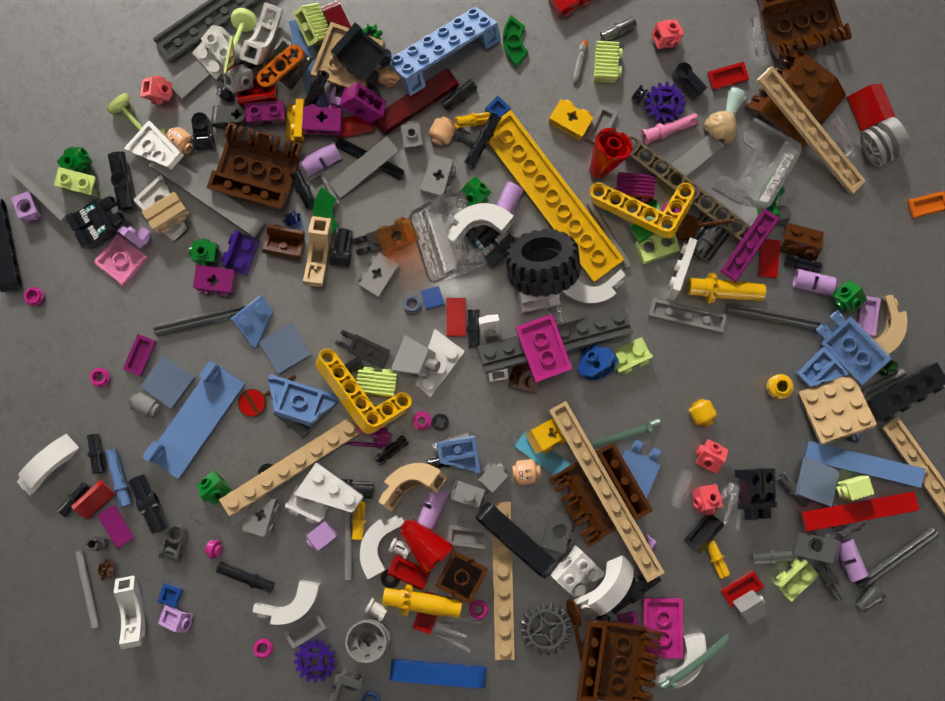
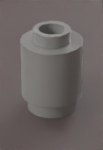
M141 392L134 394L129 402L131 404L130 409L146 418H153L160 408L156 400Z

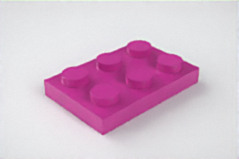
M553 314L515 327L534 382L572 369Z
M643 598V625L662 631L661 641H657L661 643L660 648L647 646V651L659 655V658H683V598Z

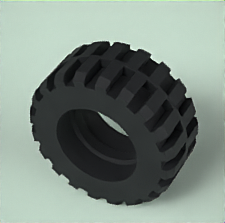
M542 229V231L533 230L531 233H524L520 238L514 239L505 252L509 282L517 291L522 292L524 295L548 297L551 294H560L561 291L568 290L570 285L573 286L581 274L578 244L565 232L560 233L554 229L552 231L548 229Z

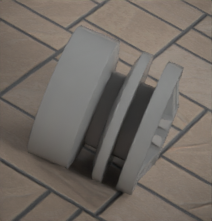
M890 117L880 122L878 127L873 126L860 134V141L865 154L877 167H881L891 162L893 157L898 158L911 150L909 135L902 123L895 117Z
M367 619L357 622L349 629L346 634L345 645L351 658L357 662L370 663L386 654L390 648L391 636L384 623L375 619ZM369 635L372 639H374V642H372L370 645L369 642H366L365 640L369 637Z

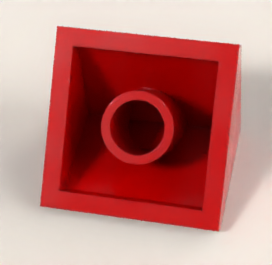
M265 77L263 82L269 83V77ZM254 79V88L237 92V102L244 110L245 103L279 101L276 83L271 87H264L258 83L257 79Z
M870 84L846 97L860 132L877 126L880 122L890 117L896 118L882 84Z

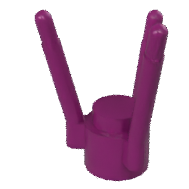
M367 420L370 424L374 425L371 420ZM383 427L372 434H366L357 428V432L374 437L373 442L377 443L349 441L344 445L376 447L382 449L383 446L387 448L392 433L387 432L388 429Z

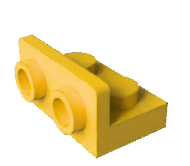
M296 99V104L287 105L286 141L290 139L292 142H304L305 134L302 130L303 107H307L304 99Z

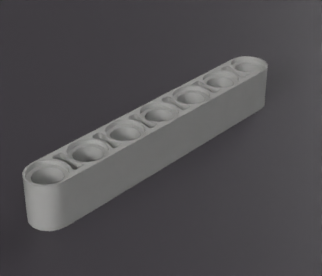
M150 162L149 166L156 172L162 174L172 183L253 238H256L265 225V221L226 194L207 189V181L179 162L172 170L155 162Z

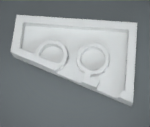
M160 174L133 199L143 211L171 194L163 175ZM175 222L170 225V230L165 232V234L174 242L187 229L185 222Z
M434 329L428 348L436 352L434 360L440 361V369L438 372L430 370L426 378L418 377L415 385L430 398L465 353L463 349L436 329Z
M315 463L294 494L351 513L355 511L364 498L362 494L319 463Z

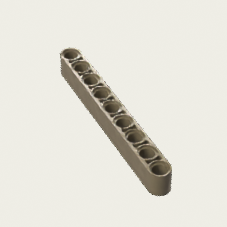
M629 136L630 140H634L637 144L636 148L631 151V157L674 190L679 185H673L671 177L675 174L682 177L680 184L689 183L696 187L697 193L694 196L693 204L713 220L718 221L716 213L718 210L724 209L727 212L725 219H735V221L742 223L741 230L737 232L732 230V223L720 224L738 239L742 240L751 227L748 223L637 138ZM645 151L650 152L652 155L649 162L641 160V154ZM658 163H664L667 166L665 173L659 174L656 171ZM686 192L681 194L684 197H688ZM707 197L712 200L711 207L703 208L701 206L703 198Z

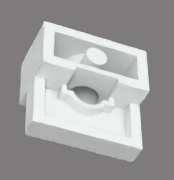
M212 25L201 37L202 42L192 53L216 80H220L219 76L223 75L230 34L223 27ZM238 44L234 51L235 64L237 65L242 60L239 59L242 48Z
M518 291L522 314L560 306L559 296L561 294H551L548 297H533V295H524Z
M574 545L550 572V575L576 599L587 594L605 573L583 551Z

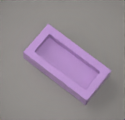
M866 296L867 300L858 308L856 322L870 336L874 337L877 331L881 298Z

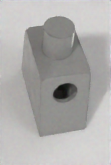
M404 335L391 369L400 374L426 378L430 370L438 372L441 363L434 360L436 352Z
M454 480L449 498L482 509L486 503L489 491Z

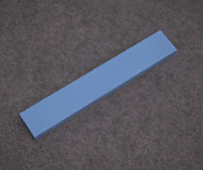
M291 20L288 22L295 45L302 47L305 53L304 59L299 63L306 95H308L309 86L315 80V77H312L310 73L317 56L314 46L308 47L297 21ZM324 90L316 105L327 108L329 105Z
M808 441L804 457L825 465L920 488L922 487L926 471L925 468L838 447L821 446L820 443Z

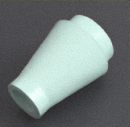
M732 87L731 91H728L726 111L732 112L736 117L739 108L746 98V91Z

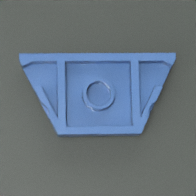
M272 374L268 376L273 414L312 426L339 402L335 394Z

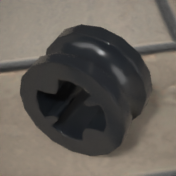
M640 85L631 99H636L637 103L640 104L648 89H643V86Z
M440 413L436 414L432 418L434 429L437 431L447 429L449 425L447 416ZM441 417V419L444 418L446 420V422L443 423L444 427L439 428V425L438 427H436L435 423L437 422L436 418Z

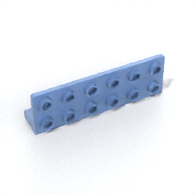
M474 7L413 45H410L400 53L392 56L388 67L402 77L406 93L411 96L426 87L422 72L478 37H480L482 47L485 49L501 41L498 23L483 11Z
M209 361L200 373L201 381L158 441H153L142 456L145 460L154 462L176 478H180L245 385L244 382L212 361Z

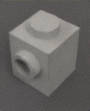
M244 64L234 66L228 72L223 73L224 87L233 93L254 88V73Z
M409 121L405 125H401L405 152L423 150L420 123Z
M488 463L482 469L483 475L478 480L493 493L508 477L506 474L508 470L501 463L498 465Z
M753 590L733 601L739 616L747 626L768 614L764 607L767 605L761 595L757 596Z

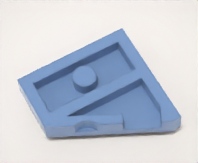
M260 295L230 318V320L251 347L255 348L273 310Z
M822 347L796 373L808 387L850 374L825 347Z
M475 436L436 442L440 463L474 471L478 474L481 473Z

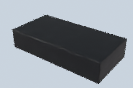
M713 514L705 515L685 538L684 542L700 554L725 524Z

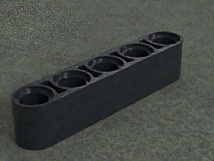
M0 199V291L6 292L22 288V280L5 201Z
M487 502L475 516L480 524L542 578L546 579L557 565L555 559L490 502Z

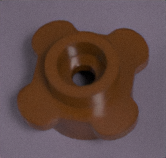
M105 558L104 562L98 566V575H101V581L113 576L114 564L109 562L108 558Z

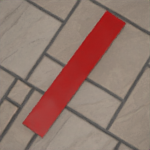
M912 491L805 511L801 513L805 532L916 512L920 509L915 492Z

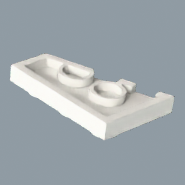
M150 121L142 127L124 148L128 152L171 170L184 156Z
M690 237L687 243H683L680 251L682 257L681 260L678 259L674 268L676 273L669 282L668 287L670 290L665 301L674 302L679 294L697 243L696 239Z

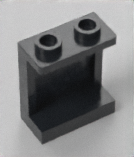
M356 22L331 50L332 57L366 85L374 82L379 76V71L383 67L386 68L392 60L391 51L389 49L385 50L364 33L361 26Z

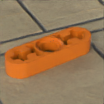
M295 44L288 46L257 74L258 83L264 87L273 86L304 59L305 53L303 48ZM293 49L299 50L297 53L298 58L292 57L289 61L284 58L285 55L290 58L293 55ZM282 60L285 62L286 67L283 71L279 72L276 69V64ZM270 68H272L273 72L276 73L277 76H275L274 74H272V75L269 77V80H270L269 83L266 82V81L263 82V80H264V76H263V75H264V74L270 75V74L272 73V71L270 70Z

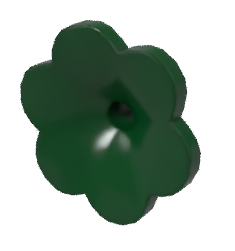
M891 359L879 370L881 375L887 376L889 372H895L898 363Z

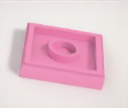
M117 233L94 260V263L124 287L148 257Z

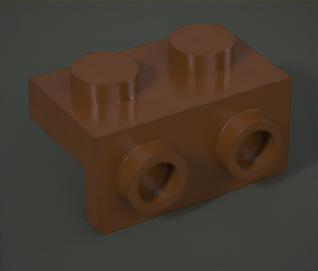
M786 223L780 251L817 260L823 248L824 232Z
M268 224L262 253L300 260L305 244V232L299 229Z
M526 363L512 367L508 387L537 394L540 381L534 382L529 365Z

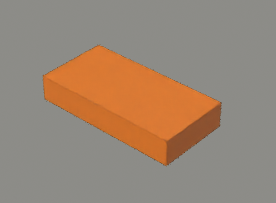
M945 191L907 200L911 219L945 211Z

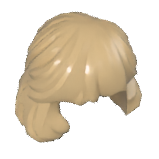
M718 111L708 116L703 123V128L717 140L724 139L723 143L730 144L736 137L737 122L732 112Z

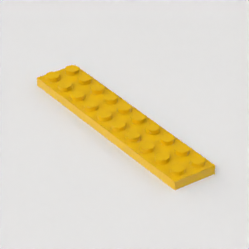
M510 110L504 114L494 131V136L488 141V145L520 187L524 189L526 195L551 228L558 230L560 233H567L568 236L570 235L577 242L581 267L592 282H596L625 259L513 112Z

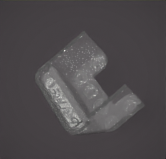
M754 118L743 134V142L748 147L754 149L755 153L738 181L729 176L719 177L712 190L737 204L766 209L776 198L799 158L802 147L796 140Z
M465 192L441 194L413 210L410 214L411 228L427 279L431 283H438L462 276L487 265L482 250L473 249L469 251L465 236L456 246H453L447 238L449 230L454 225L457 226L454 221L456 214L468 207Z

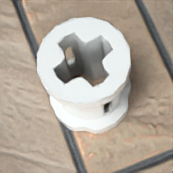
M395 536L388 553L393 552L406 560L410 549L406 543L398 540V537Z
M372 597L364 613H369L381 622L389 607H384L377 603Z

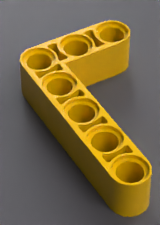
M603 183L593 184L590 188L591 201L596 206L663 238H671L675 235L694 201V188L689 183L680 184L664 212ZM598 192L603 193V195L600 197L595 196V194ZM687 192L690 196L683 197L681 194ZM619 200L620 203L614 205L612 204V201ZM631 208L637 209L635 213H630L628 210ZM675 208L681 210L679 213L672 212V210ZM648 216H652L655 219L652 221H647L645 218ZM666 224L672 226L670 229L663 228V226Z
M323 349L315 362V366L359 428L366 434H372L404 415L412 403L411 397L401 392L374 407L333 350ZM367 420H371L374 425L370 424Z

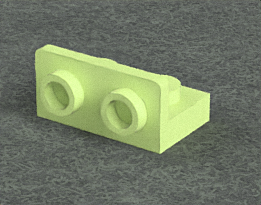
M61 167L58 168L54 186L97 198L99 190L94 188L95 176Z
M642 337L613 350L619 359L615 372L616 374L622 373V375L632 372V367L638 364L642 367L651 363L649 359L653 355L652 353L650 354Z
M803 557L800 559L796 558L790 564L791 568L786 572H781L776 577L777 581L774 583L791 602L819 576L808 563L809 561Z

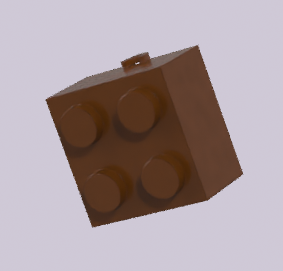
M453 550L435 586L449 593L450 597L454 599L457 597L471 604L488 571V567L469 556L467 557Z

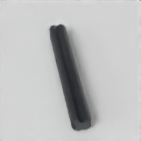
M339 138L336 142L337 148L358 159L368 152L343 138ZM388 161L378 168L397 179H401L404 175L403 169Z

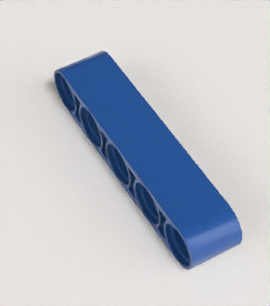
M392 659L389 680L485 688L487 667Z

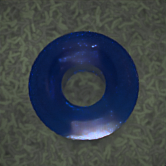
M295 211L284 215L286 219L283 222H286L287 226L301 221V214H296Z

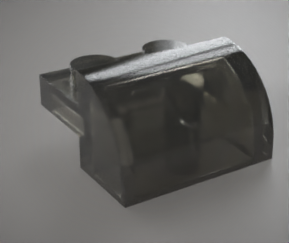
M281 36L261 67L264 68L288 46L294 43ZM293 49V55L290 58L286 57L285 55L284 58L288 61L292 57L298 58L297 53L299 52V50L296 51ZM305 51L304 59L279 80L290 90L294 89L313 61ZM282 60L276 64V69L279 72L283 71L286 67L285 62ZM270 68V70L272 71L270 75L274 74L275 76H277V74L273 72L272 68Z

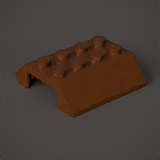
M759 0V12L770 50L777 59L793 55V47L802 53L805 50L809 51L823 47V45L828 46L830 44L829 37L835 43L852 38L849 24L846 23L844 26L842 24L835 0Z
M794 50L793 55H787L782 61V64L788 69L777 67L775 70L822 126L845 98L846 93L836 76L808 54ZM760 87L759 92L766 98L754 95L752 100L746 104L745 109L754 117L759 113L787 135L788 137L785 141L800 152L807 142L764 89Z
M229 122L224 134L227 140L217 170H212L206 188L281 210L289 197L293 185L289 174L297 171L300 164L303 143L294 141L292 144V140L287 139L283 152L279 150L281 137L275 136L274 139L272 134L257 131L256 133L255 129H250L248 141L243 140L244 126L238 127L237 124Z
M612 442L596 450V454L633 518L638 520L652 512V507L615 443ZM578 461L549 478L552 485L561 482L560 485L554 488L556 492L565 489L566 486L570 493L562 496L561 501L563 503L571 499L564 506L572 520L579 516L581 517L574 522L575 526H580L587 521L589 527L580 533L582 537L591 534L584 539L587 547L601 541V538L617 530Z
M610 620L587 621L576 701L653 700V694L641 690V687H655V682L651 680H656L658 662L653 660H658L659 655L647 651V646L660 648L661 643L657 641H661L662 631L644 625Z

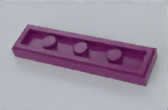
M763 208L719 272L733 282H737L780 218Z

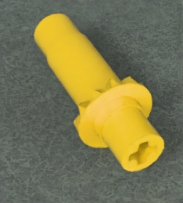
M709 273L704 279L689 278L687 294L702 296L705 298L706 303H714L716 298L764 301L766 286L765 284L745 281L733 282L732 280L718 279L715 273Z
M406 584L405 590L385 588L382 605L401 609V616H407L409 611L442 617L460 618L463 601L415 592L412 585Z

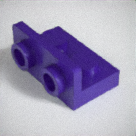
M236 230L229 238L228 244L230 246L228 251H225L222 256V266L247 276L260 240Z

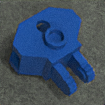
M596 344L588 350L586 347L580 349L582 358L577 369L586 380L599 381L615 371L619 359L610 348H601Z

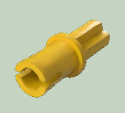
M470 113L466 116H456L454 120L457 121H454L456 129L470 126L475 128L476 125L485 124L490 113Z
M361 501L353 513V519H351V522H353L351 539L363 540L364 522L367 521L365 520L366 503L364 501Z
M713 539L706 546V549L711 558L709 561L713 563L719 578L722 579L729 576L730 573L723 559L725 556L721 554L716 539Z

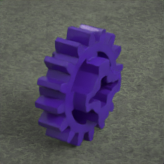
M668 82L665 83V86L658 83L657 88L652 86L651 92L647 93L646 96L648 98L645 99L644 103L648 104V106H646L645 111H651L649 117L655 116V122L659 119H662V124L667 119L669 122H673V117L678 120L680 117L679 113L683 114L684 109L682 107H685L686 102L682 100L685 98V95H680L681 88L675 89L676 84L670 87ZM653 98L657 102L655 107L653 105ZM675 99L677 100V109L675 108L676 105L674 104ZM670 100L668 104L666 103V104L660 106L661 103H662V101H663V102H666V101Z
M317 639L313 640V644L308 640L305 642L306 647L301 645L299 647L301 652L295 653L299 657L293 661L295 664H298L295 671L300 670L302 672L299 676L300 678L304 675L307 676L306 682L313 678L314 683H317L318 678L323 682L325 675L328 677L332 675L329 670H335L336 668L332 665V663L337 661V658H332V655L336 652L329 650L331 644L324 646L325 640H322L320 644L317 642ZM319 648L321 650L319 652H313L310 649ZM303 655H304V658L306 659V666H305V667H304V665H303ZM319 655H321V657L318 660V663L310 667L313 661L312 658H316ZM325 655L328 657V666L324 662ZM311 670H318V671L321 672V673L313 674V673H310V671H311Z

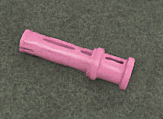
M696 113L664 125L658 123L656 127L651 129H642L643 141L648 146L655 140H664L669 134L698 125L699 119L691 121L698 116Z

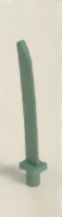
M659 419L651 422L647 421L645 424L590 440L592 447L609 444L647 431L651 432L654 428L661 426Z
M726 634L706 652L673 676H667V680L659 684L661 689L665 691L670 687L675 688L677 686L676 683L726 646L729 635Z

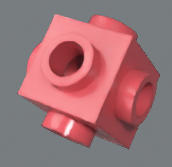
M677 19L657 22L651 35L657 48L663 49L678 46L684 33Z
M152 76L142 80L141 98L150 100V103L155 105H162V103L170 101L172 82L166 81L161 76Z
M708 439L704 445L700 444L696 451V455H698L696 464L717 474L726 461L728 449Z
M717 484L702 486L691 491L693 505L697 510V514L705 513L706 516L717 513V509L723 507V498L719 493Z

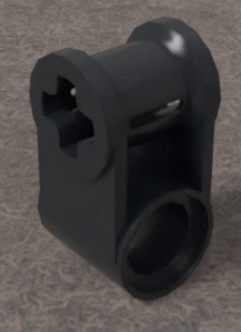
M202 112L195 113L191 119L192 140L195 151L206 147L214 149L215 141L211 120ZM200 119H206V123L203 126H198Z

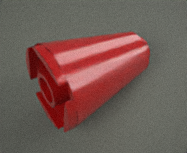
M605 128L597 134L589 166V172L593 177L598 179L605 178L630 156L633 145L625 133L622 132L620 134L615 131V128Z
M407 519L400 526L402 538L425 573L433 570L436 567L435 564L439 561L441 562L453 548L451 542L414 519L411 521Z

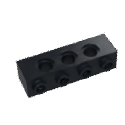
M938 362L931 363L872 396L866 402L876 420L884 419L886 422L894 418V413L897 411L904 412L912 407L911 403L915 401L920 403L928 398L927 394L931 392L935 394L945 389L943 386L945 385V374ZM922 379L927 381L926 389L921 385ZM906 388L911 391L910 398L905 395ZM890 397L893 398L895 401V405L893 408L890 407L888 404V399Z

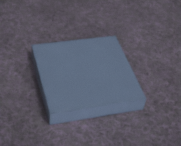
M292 322L259 341L278 375L311 356Z
M163 355L140 387L173 409L195 377Z
M803 458L795 495L825 507H832L840 470L809 458Z

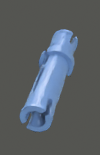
M117 449L107 450L104 453L107 458L114 485L113 491L116 492L119 507L132 505L128 493L129 485L125 481Z

